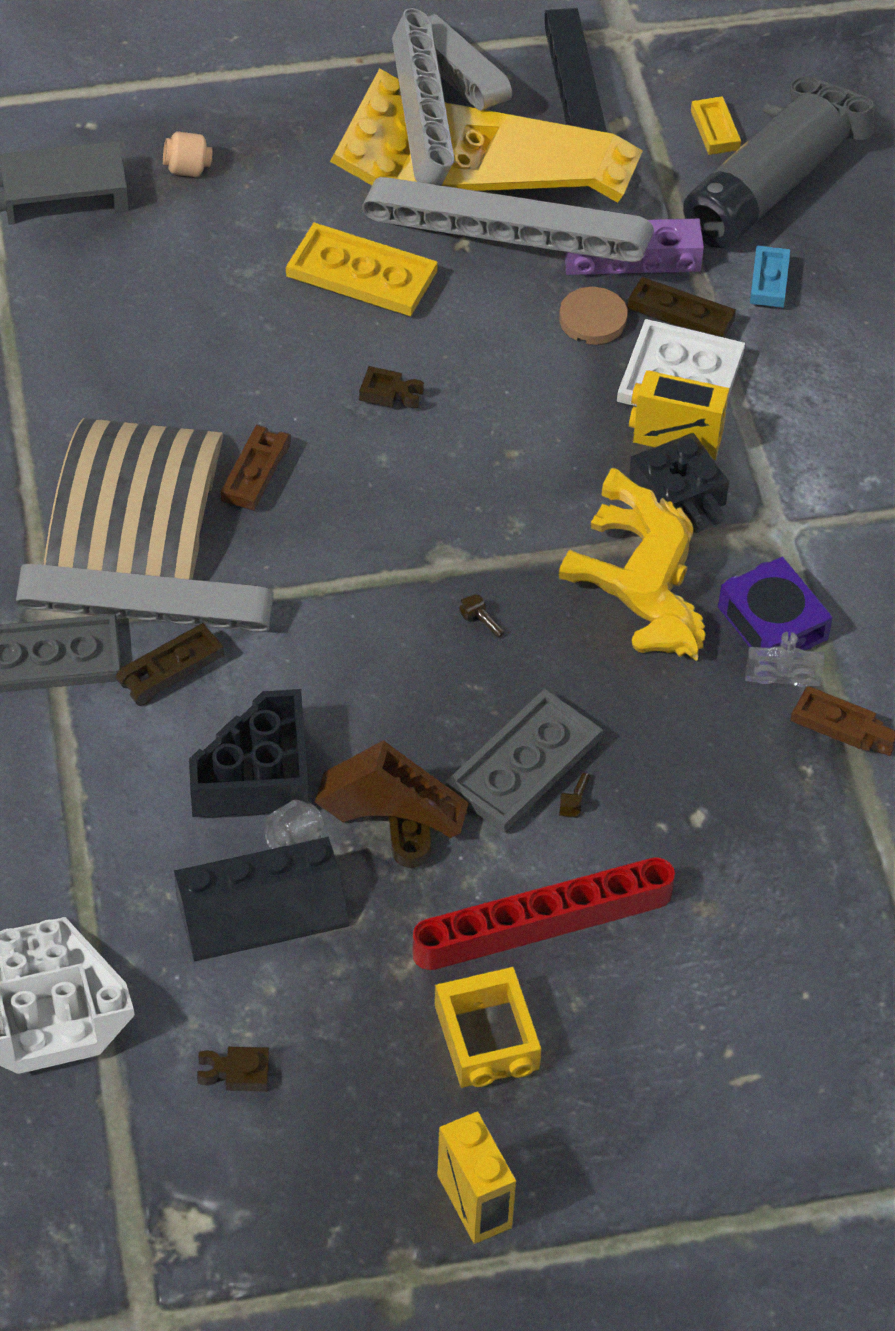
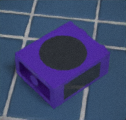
M783 556L771 562H763L754 570L741 576H733L724 584H721L718 608L767 669L828 640L833 617Z

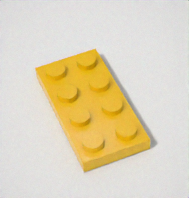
M313 222L286 266V277L411 317L438 271V262Z

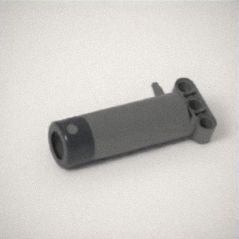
M803 76L796 78L790 84L791 102L785 107L776 104H765L763 107L764 113L773 118L685 198L683 205L685 219H700L702 240L709 246L721 249L732 246L825 160L846 138L864 140L874 134V102L872 99L814 77Z

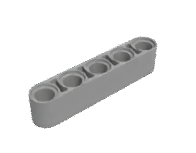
M438 15L428 16L431 22L440 76L480 111L511 100L512 88L506 75Z

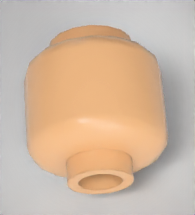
M177 131L172 135L171 139L166 138L163 165H168L169 171L174 175L199 177L204 167L211 166L212 147H207L206 139L201 134Z

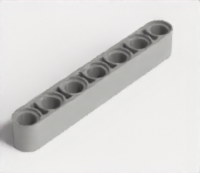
M409 8L403 12L392 35L413 172L417 182L442 186L454 163V154L431 22L429 17L421 10Z
M24 564L21 566L16 604L35 610L95 616L116 614L117 618L196 626L204 623L206 627L261 632L269 630L274 592L268 588L251 585Z

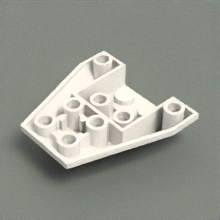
M66 917L44 920L40 923L0 931V1066L20 1074L100 1055L135 1015L126 982Z

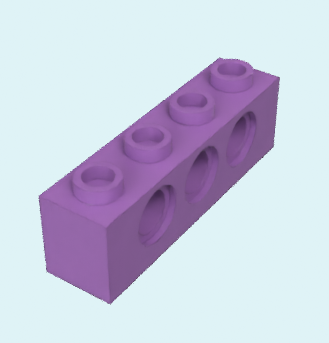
M700 219L648 220L653 225L654 233L643 258L637 262L564 252L566 275L701 272L704 247Z

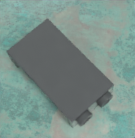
M119 141L0 154V188H4V191H0V212L7 211L9 225L15 224L13 205L112 194L115 213L129 211Z

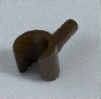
M474 594L461 599L462 605L459 606V610L465 620L478 616L480 621L498 638L504 634L505 631L486 612L484 600L480 595Z
M584 772L581 774L573 794L561 793L559 816H580L582 797L590 780L588 773Z

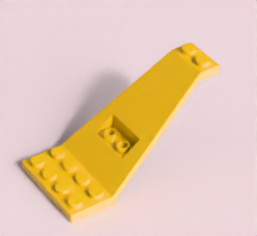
M380 68L330 160L331 163L370 185L379 177L417 182L413 172L399 79ZM445 102L454 163L442 186L473 191L589 186L618 203L625 193L643 150L612 133L489 110L480 111L476 108Z

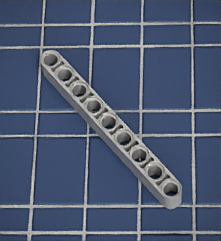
M388 177L375 179L362 204L364 214L377 222L627 262H637L643 258L654 233L653 225L647 219L640 216Z

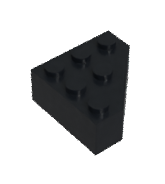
M301 689L262 691L252 701V706L240 717L236 715L216 733V739L204 750L199 749L189 758L192 817L276 812L279 808L281 810L282 806H288L287 803L289 802L293 803L291 808H294L290 811L309 810Z

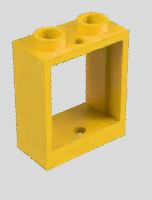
M514 967L435 985L436 1012L461 1088L472 1085L474 1087H483L491 1084L494 1080L510 1076L521 1078L535 1070H540L541 1046ZM510 1003L523 1044L469 1057L456 1015Z

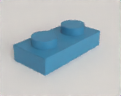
M765 246L756 247L750 304L784 308L790 249Z

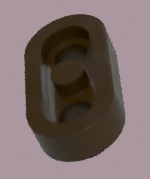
M388 816L391 851L394 860L401 866L408 868L423 865L429 859L431 853L429 826L412 820L405 821L399 817ZM408 849H414V850H416L417 852H412V853H410V852H406V850H408Z

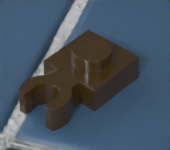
M368 366L359 390V400L392 408L397 400L401 401L408 408H419V395L424 394V382L417 379L405 382L402 381V373Z
M228 1046L227 1057H220L216 1052L210 1050L199 1052V1065H211L213 1068L209 1071H197L198 1084L210 1086L219 1080H226V1091L267 1092L269 1047Z

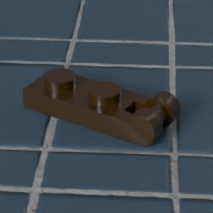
M201 623L123 666L117 672L116 680L123 688H128L131 691L130 697L138 706H143L150 702L155 694L223 657L224 646L206 625ZM145 674H148L150 676L144 681H141L140 677L144 676Z

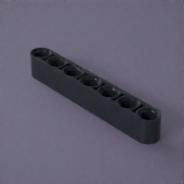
M578 8L545 10V33L566 125L607 133Z

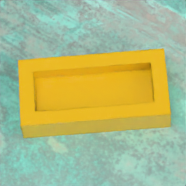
M723 96L692 101L691 113L708 155L737 151L740 148L741 139Z

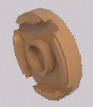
M593 286L579 288L569 293L562 301L559 311V321L562 330L570 338L576 341L577 338L586 340V344L591 345L605 344L617 339L623 333L628 316L625 302L616 293L606 288Z

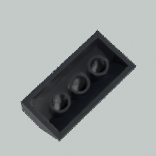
M329 836L174 870L176 897L194 962L349 927L339 868Z

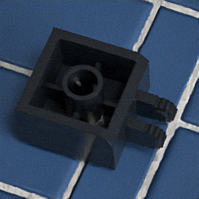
M694 433L631 456L629 479L640 487L652 490L658 503L663 498L667 502H673L675 509L682 508L692 523L693 533L701 532L705 528L701 514L705 513L715 526L723 523L724 513L720 507L726 505L729 480Z

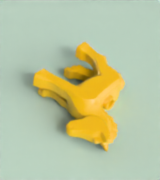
M611 468L602 486V496L610 500H621L633 509H624L612 504L608 506L602 503L599 511L591 521V529L600 532L609 529L629 530L639 535L643 541L635 549L624 568L569 550L560 565L559 579L572 583L579 581L594 583L605 592L618 597L635 614L650 621L651 623L648 626L635 631L631 639L632 646L636 651L641 653L650 651L676 652L679 657L687 654L695 661H698V649L703 648V641L706 636L703 630L705 627L702 622L703 618L694 611V605L685 602L682 597L671 592L673 585L679 587L682 584L687 572V566L684 564L688 556L689 542L693 536L692 523L682 508L675 509L673 502H667L663 498L658 503L652 490L640 487L618 469Z

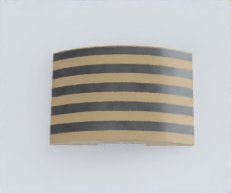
M83 418L71 438L60 473L49 525L44 565L192 580L199 551V534L208 493L212 490L223 433Z

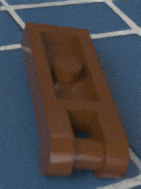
M256 425L221 490V501L255 511L279 462L289 450L291 434L281 431L278 434L268 431L267 427Z

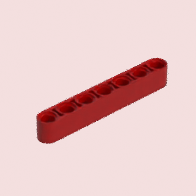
M658 857L649 858L420 921L413 931V960L422 969L436 970L666 906L671 900L675 877L674 867L665 859ZM650 882H658V883H660V884H657V885H656V884H652V883H650ZM613 892H621L624 894L618 895ZM576 902H584V903H587V904H586V905H580V904H577ZM539 912H546L549 915H541ZM508 922L512 923V925H502L500 923ZM470 932L474 933L475 935L467 936L463 935V933ZM426 943H435V944H437V945H436V946H427V945H424V944H426Z

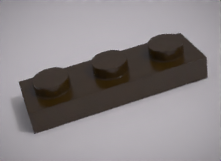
M644 277L640 278L628 298V309L682 328L725 338L736 316V309Z

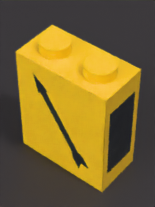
M646 370L642 384L635 383L631 404L637 405V407L633 406L629 420V427L634 428L633 443L657 447L694 433L715 461L723 437L730 388Z
M474 1112L439 1127L437 1175L473 1243L476 1244L511 1229L516 1180L479 1112Z

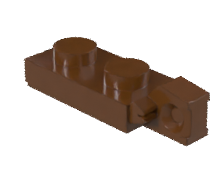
M808 686L805 688L791 713V722L866 751L872 749L875 752L890 756L895 748V730L883 726L884 723L876 718L875 712Z

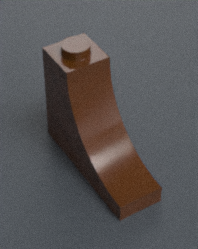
M384 740L325 771L315 799L316 804L343 823L364 816H393L422 823L449 838L461 833L469 804Z

